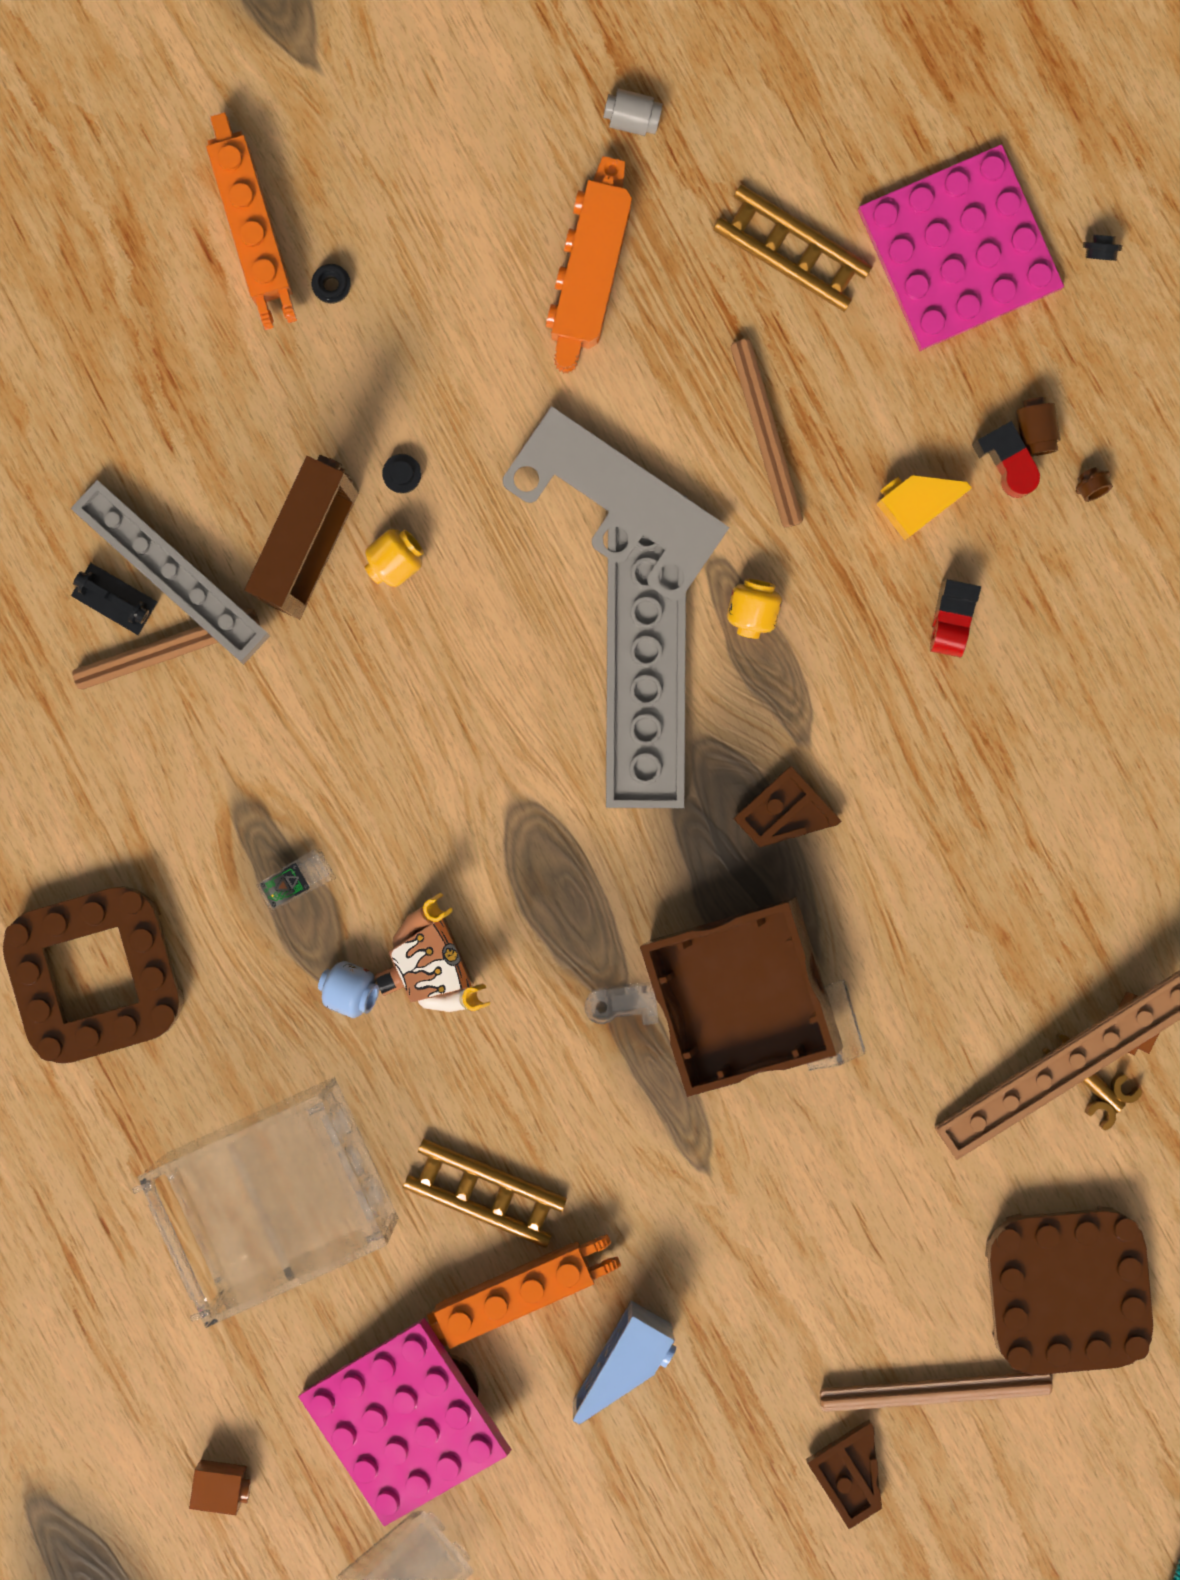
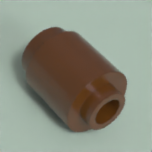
M1046 397L1024 400L1023 408L1017 409L1016 414L1020 437L1031 457L1059 451L1057 442L1061 441L1055 403H1047Z

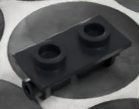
M91 562L85 572L80 571L73 582L76 588L71 597L138 636L158 603L156 600Z

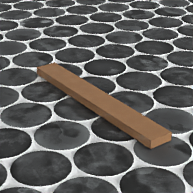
M1180 970L937 1123L935 1130L954 1158L958 1160L1179 1021Z

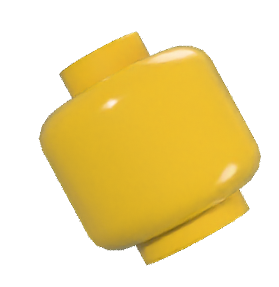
M389 529L366 548L365 555L368 564L364 567L368 575L377 584L385 582L389 586L398 587L421 568V556L424 554V551L415 537L404 529L400 532L396 529Z

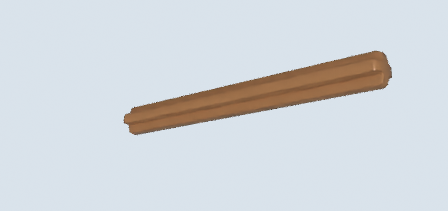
M1017 1373L823 1388L820 1390L819 1396L822 1411L830 1412L1050 1395L1053 1383L1050 1374Z

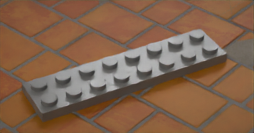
M619 527L608 529V550L611 552L624 550L628 544L627 533ZM644 535L625 562L615 563L608 558L606 808H684L686 592L680 600L671 601L648 585L647 577L665 549ZM667 565L660 570L658 579L663 588L675 590L682 585L684 575L678 566Z

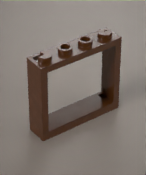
M306 455L244 591L264 604L299 620L304 613L359 494L352 485L353 480L349 478L350 475L345 473L346 470L341 467L342 464L322 455H319L317 460Z

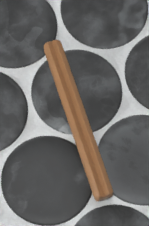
M738 340L732 343L731 352L779 517L784 528L793 527L802 523L803 517L751 340Z
M250 608L244 610L260 626L255 610ZM201 626L74 669L72 675L77 688L84 690L219 642Z

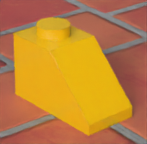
M915 475L910 476L903 482L898 476L880 490L884 497L877 503V506L902 538L907 540L972 489L968 482Z

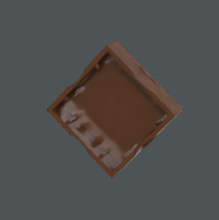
M797 897L652 939L640 946L656 1000L660 1004L668 1023L670 1045L687 1097L740 1083L742 1080L761 1072L786 1070L837 1056L844 1046Z

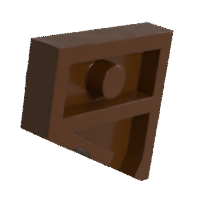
M789 766L733 818L758 847H764L783 840L834 827L842 822L792 766Z
M869 1419L806 1459L807 1464L848 1529H851L882 1509L878 1481V1462L874 1442L875 1433Z

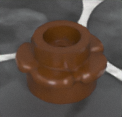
M1098 467L1085 471L1077 478L1079 484L1076 486V493L1081 494L1085 502L1102 497L1113 487L1109 480L1111 473L1109 471H1100Z

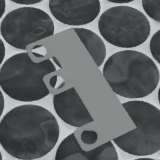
M552 406L503 477V485L507 490L523 501L532 503L539 498L555 474L608 510L610 513L592 538V546L615 563L625 562L643 535L665 549L649 573L647 582L651 588L671 601H678L683 597L730 528ZM524 466L534 468L539 475L537 487L528 492L521 491L514 483L516 471ZM612 527L622 528L628 535V544L620 552L609 551L603 543L605 532ZM667 565L678 566L684 575L682 585L675 590L663 588L658 579L660 570Z

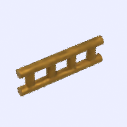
M741 184L733 198L743 203L731 223L720 217L713 231L845 312L852 301V298L843 293L854 274L866 279L873 266ZM756 212L776 224L764 244L744 232ZM788 233L809 244L797 264L777 252ZM822 253L842 265L830 285L810 273Z
M423 1138L417 1153L428 1157L420 1178L408 1174L402 1189L547 1248L552 1234L541 1229L550 1208L562 1212L567 1200L566 1197ZM442 1163L464 1172L456 1193L434 1185ZM478 1178L500 1187L491 1208L469 1200ZM514 1193L536 1202L527 1223L505 1215Z

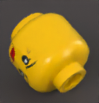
M745 579L744 584H739L732 590L727 619L732 625L738 627V635L759 639L760 633H768L775 629L782 597L775 591V585L757 579Z

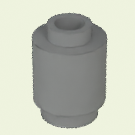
M618 88L616 96L608 94L603 118L610 119L609 128L645 136L646 133L655 135L661 115L662 103L655 102L654 97Z

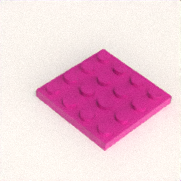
M1002 144L861 205L858 208L860 217L919 351L937 345L1064 288Z
M425 1318L306 1388L298 1396L384 1527L507 1457L512 1450Z

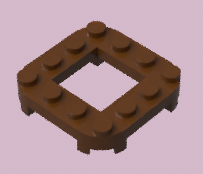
M125 886L114 887L35 909L18 917L5 930L3 942L4 960L27 1039L41 1059L56 1063L80 1061L155 1039L169 1031L176 1023L184 1004L183 990L179 989L159 915H161L157 904L141 891ZM118 927L139 1002L67 1022L46 947Z

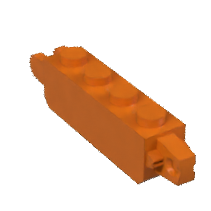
M225 112L210 116L216 138L208 140L206 148L250 296L258 307L265 330L274 328L273 316L267 302L281 298L285 319H287L288 323L295 322L297 318L290 297L293 294L249 144L242 131L232 132Z
M603 156L593 181L588 180L586 191L578 190L573 214L580 216L576 230L571 228L568 230L564 251L569 252L570 257L567 267L560 266L555 289L560 290L561 295L558 305H550L546 327L552 328V340L557 341L556 354H554L556 369H559V372H563V374L572 373V370H576V362L579 361L582 347L590 349L597 345L600 340L632 202V197L627 189L623 188L625 161Z
M608 1235L597 1237L581 1245L579 1242L570 1243L436 1304L433 1311L427 1313L428 1324L442 1345H448L449 1349L594 1285L595 1279L621 1267V1263L618 1257L605 1259L592 1267L588 1265L586 1256L604 1250L612 1243Z

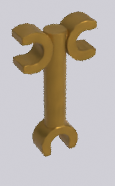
M1058 1033L1056 1035L1063 1044L1070 1040L1064 1034ZM1046 1047L1042 1050L1044 1056L1051 1052ZM1119 1073L1112 1079L1111 1088L1097 1074H1093L1082 1081L1100 1099L1090 1102L1084 1112L1091 1117L1098 1109H1104L1106 1118L1099 1126L1105 1131L1115 1124L1116 1114L1124 1108L1126 1103L1137 1101L1143 1092L1140 1088L1135 1087L1129 1094H1123L1121 1092V1085L1128 1079L1124 1073Z

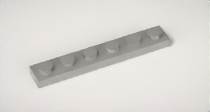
M98 480L71 507L82 520L243 665L270 637L262 627Z

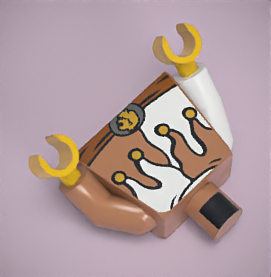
M439 893L406 917L393 936L394 948L389 951L394 967L375 974L376 982L383 996L404 988L410 1002L418 1001L425 1009L445 1012L464 1009L476 1011L489 1006L490 1001L481 1002L477 997V992L485 989L486 985L479 984L473 986V980L445 919L446 916L451 914L453 909L449 908L446 911H442L438 907L437 900L443 896L442 893Z

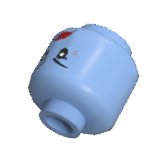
M347 961L337 963L332 969H326L318 983V990L322 991L323 1005L350 1018H356L363 1013H369L379 995V987L376 984L374 974Z

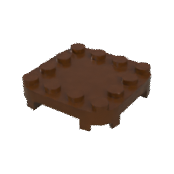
M1097 1206L1098 1209L1023 1216L1019 1213L1006 1217L1007 1220L994 1230L990 1240L986 1242L985 1256L988 1258L994 1324L992 1335L996 1348L1013 1369L1035 1375L1112 1369L1133 1364L1135 1361L1144 1359L1148 1355L1154 1325L1147 1247L1143 1233L1135 1221L1113 1208Z

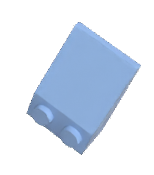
M630 1301L573 1400L574 1422L580 1425L654 1376L660 1365L664 1368L667 1367L676 1351V1346L673 1345L675 1338L671 1323L637 1303Z

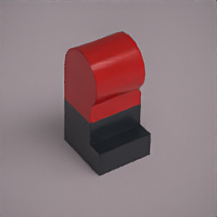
M1012 421L972 444L979 459L989 453L1001 474V486L1007 495L1013 498H1022L1037 488L1040 482L1039 470Z
M948 579L941 583L932 624L930 652L959 658L963 656L975 605L978 602L982 586Z

